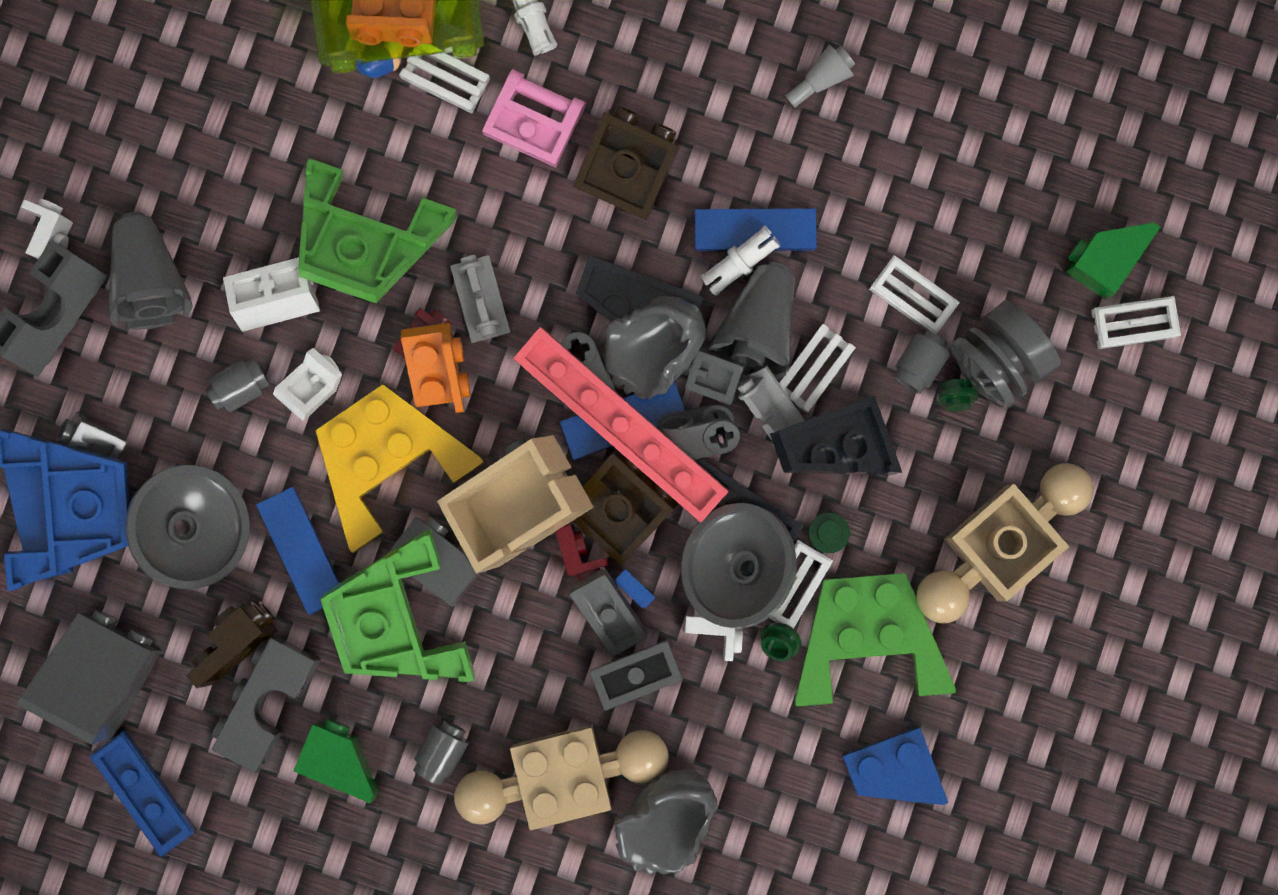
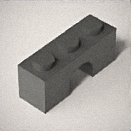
M51 240L29 272L30 275L42 282L45 295L41 305L29 314H16L6 307L0 314V356L39 377L45 366L51 362L54 353L67 334L75 327L78 318L91 299L97 295L100 286L107 278L106 274L54 240Z
M279 637L270 638L268 643L262 641L251 660V663L256 665L248 680L243 678L232 695V700L236 702L229 717L223 715L212 733V737L217 740L211 750L254 773L264 769L283 733L270 726L262 716L261 706L265 696L272 690H277L293 698L301 697L321 659Z

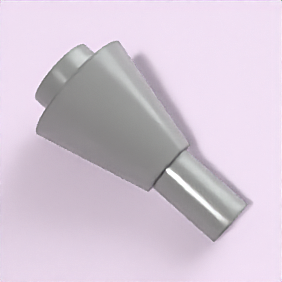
M829 44L806 74L805 80L785 96L792 106L796 108L814 92L818 93L853 77L854 75L850 69L855 63L842 46L835 50Z

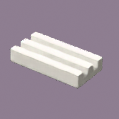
M425 43L414 47L415 50L413 54L409 55L405 69L403 68L399 74L401 79L472 114L490 80L489 75ZM423 55L477 81L478 84L474 86L421 58ZM416 67L471 94L470 99L467 100L414 74Z
M895 255L869 289L921 328L934 334L939 332L960 303ZM894 269L943 303L946 306L944 311L894 277L891 272ZM883 283H888L937 319L936 322H932L882 286Z
M1174 296L1097 307L1091 310L1092 318H1095L1096 323L1094 330L1095 334L1097 333L1098 349L1181 336ZM1161 307H1166L1167 314L1110 323L1105 321V316ZM1169 323L1170 329L1113 338H1108L1107 333L1109 331Z
M822 324L788 370L786 376L779 383L792 403L805 413L810 411L856 348L852 344L845 342L837 333L834 334L824 324ZM824 337L830 341L795 390L791 392L786 387L821 339ZM838 347L843 352L805 402L800 398V395L833 350Z
M799 540L794 544L796 559L800 552L807 556L795 575L792 588L785 602L769 617L776 623L787 624L793 629L833 560ZM813 561H818L821 563L789 619H786L782 616L783 612Z

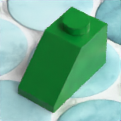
M1153 222L1098 232L1088 239L1087 242L1081 238L1067 257V259L1072 261V264L1065 273L1106 300L1116 294L1160 229V226Z
M327 718L325 724L322 722L313 724L293 771L365 802L371 803L374 801L379 790L358 738L348 734L350 727Z

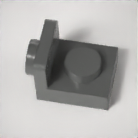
M703 345L691 362L690 367L683 372V375L688 377L685 389L731 405L734 402L738 390L737 386L740 384L746 364L713 353L708 350V346Z
M78 411L71 421L66 419L63 422L56 436V441L59 444L115 459L119 457L126 444L123 436L87 421L86 416Z

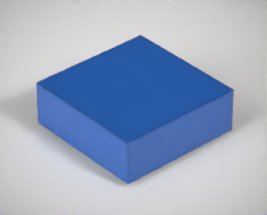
M626 569L615 579V583L642 608H646L655 599Z

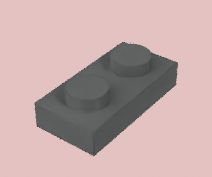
M605 567L569 587V595L612 657L647 638L646 628Z

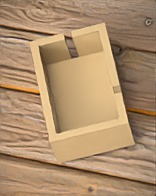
M554 435L530 439L437 501L476 574L500 567L527 550L526 547L535 545L593 508L577 476H567L565 471L572 467Z

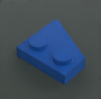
M920 727L912 728L842 755L858 796L938 805L949 803Z

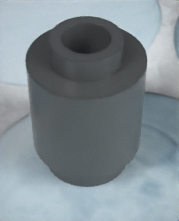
M926 331L924 335L915 333L895 365L897 371L893 378L909 390L921 394L925 387L930 388L950 356V353L945 349L947 342L930 331Z
M253 357L246 362L241 359L209 377L208 379L212 386L205 390L217 410L225 407L228 413H231L263 394L262 390L270 386Z
M444 720L442 725L433 723L414 758L417 763L413 771L434 784L443 785L445 779L451 778L469 744V741L463 737L466 731L447 720Z

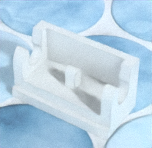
M299 257L223 277L229 312L242 332L320 311L318 300L311 286L314 285V282L299 277Z

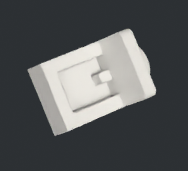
M41 198L37 205L24 200L21 208L40 217V221L25 253L39 259L51 240L67 249L69 243L67 235L73 222L61 215L63 208Z
M311 348L306 353L303 363L275 387L273 395L304 421L336 392L342 374L336 363L329 356L321 355L314 348Z
M695 609L694 616H685V633L724 636V661H733L734 653H741L743 628H727L713 624L702 617Z

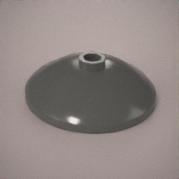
M181 465L167 468L154 474L140 486L128 507L125 533L132 557L149 577L158 583L172 588L197 589L220 581L237 566L248 544L250 522L248 510L241 494L227 478L206 467ZM179 520L186 526L185 533L181 536L174 529L176 522Z
M734 503L722 506L709 513L702 522H699L687 540L681 563V576L685 593L694 609L713 624L737 629L755 626L771 617L788 597L795 579L796 552L792 537L786 526L770 511L747 503ZM751 563H754V572L749 576L748 567Z

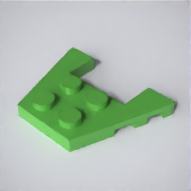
M309 158L306 163L303 222L301 226L298 264L299 277L377 303L454 223L457 209L422 198L408 230L398 229L332 206L331 203L343 180V170Z
M431 529L420 533L322 594L320 600L345 674L387 677L408 674L421 675L422 679L438 680V677L458 678V682L474 681L475 671L465 641L429 650L423 649L401 579L440 569L441 560Z
M906 573L822 580L808 647L802 664L799 685L794 698L795 706L833 703L830 660L909 653L913 654L917 696L956 693L955 685L924 614L919 609L917 598Z

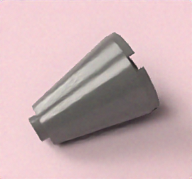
M141 212L123 214L120 220L113 225L108 300L109 319L115 326H118V320L127 322L128 329L133 330L153 329L174 323L173 315L182 310L184 317L190 313L193 307L191 296L154 220Z
M767 262L766 265L758 266L710 342L709 351L713 350V353L746 364L743 372L745 376L749 374L750 369L757 371L765 366H768L776 379L786 376L790 357L795 278L789 273L788 267L777 262Z

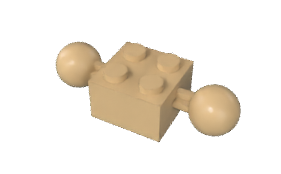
M1063 463L1053 466L1042 477L1040 496L1033 503L1025 497L1015 484L1004 486L944 538L945 542L964 563L953 572L936 571L927 575L921 581L917 590V604L920 611L928 619L937 623L956 621L966 612L970 602L969 591L979 582L986 587L997 601L1007 602L1069 548L1068 544L1048 522L1057 514L1063 516L1075 515L1089 505L1093 496V483L1088 473L1075 464Z
M593 724L513 744L510 751L516 776L500 779L497 775L488 771L471 772L458 783L455 789L454 802L458 813L466 821L481 825L496 820L503 813L506 804L523 800L531 831L612 810V801L606 779L623 775L634 783H650L657 776L664 773L669 759L668 749L664 741L657 734L647 730H637L627 734L620 741L615 751L600 754Z

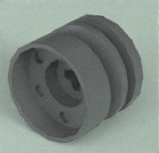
M1004 300L983 317V325L989 337L982 331L972 327L965 332L967 340L957 338L950 344V351L965 378L970 381L972 386L981 395L1001 410H1007L1014 404L1013 395L1023 397L1027 393V387L1021 374L1034 383H1040L1060 366V358L1055 347L1038 324L1015 303Z

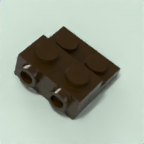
M617 106L616 111L608 109L603 113L573 187L647 220L662 185L669 175L682 142L674 139L677 133L675 130L660 123H654L653 128H650L638 122L640 117L638 113L628 108Z
M616 450L583 486L593 508L572 522L622 566L679 503L621 452Z
M250 601L244 607L241 605L236 609L233 606L227 608L214 619L213 623L216 628L208 634L217 647L213 649L210 646L195 657L191 662L195 668L186 677L196 689L218 683L254 652L262 641L265 642L278 631L271 623L275 620L274 615L261 601H258L256 604Z

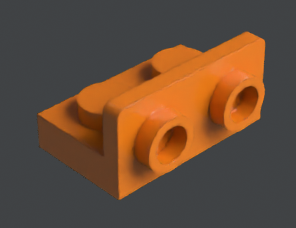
M353 0L351 15L346 17V26L352 40H357L366 45H376L380 41L397 42L407 47H417L421 43L432 44L436 0Z
M450 323L401 330V342L415 407L454 402L455 412H464V397L471 396L467 372L460 373L458 363L464 362L462 342L460 337L453 338Z

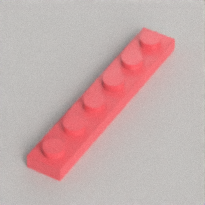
M542 327L534 333L513 358L699 522H702L729 492L725 486Z

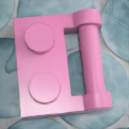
M512 69L482 132L483 135L556 168L575 126L584 112L586 102L576 97L570 100L524 79L523 73ZM519 93L565 114L562 123L514 102V97Z

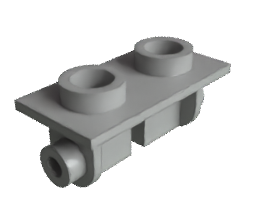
M476 255L466 256L460 259L461 263L451 265L450 268L471 343L511 333L489 255L476 258Z
M768 366L741 378L740 384L737 386L740 391L738 397L740 400H744L756 419H761L764 423L762 427L770 439V433L805 421Z

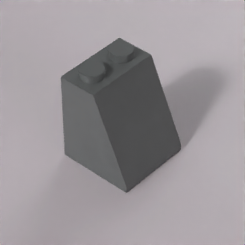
M95 609L93 614L78 613L20 697L17 705L89 744L115 738L162 650L151 645L154 639L149 635L133 628L128 633L115 626L118 620L103 611Z

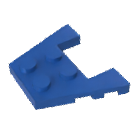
M0 429V468L41 467L48 549L8 551L4 554L7 591L19 589L29 583L50 577L60 571L78 564L81 565L128 546L125 521L130 504L126 461L11 430Z

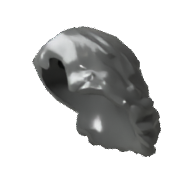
M658 296L655 299H651L645 305L640 304L631 315L626 314L622 319L615 318L605 327L607 337L605 339V353L602 360L604 361L605 370L612 375L613 384L615 386L622 385L626 394L633 391L639 399L647 398L649 400L657 394H665L669 387L673 385V381L690 367L691 362L706 339L705 323L702 314L696 305L680 297Z
M687 769L669 771L657 776L642 789V792L632 802V809L621 815L615 822L616 839L619 842L615 845L620 858L624 862L631 863L635 871L644 869L649 875H653L655 872L664 875L669 873L676 874L682 871L685 866L695 864L696 855H699L700 842L705 839L712 817L718 806L717 797L709 781L702 774Z

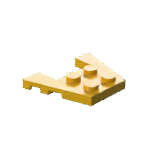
M383 384L316 430L347 544L352 553H356L385 533L362 500V496L417 458L431 450L454 484L485 463L481 457Z

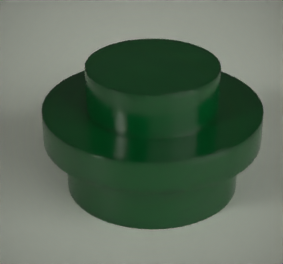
M968 379L946 381L940 385V393L937 394V403L946 407L951 412L967 410L971 407V403L978 400V391L973 388Z
M823 513L811 522L808 535L811 544L818 551L835 553L846 546L850 537V530L847 522L836 513Z
M770 623L764 627L761 633V648L773 660L787 661L792 656H795L801 647L800 636L787 624Z

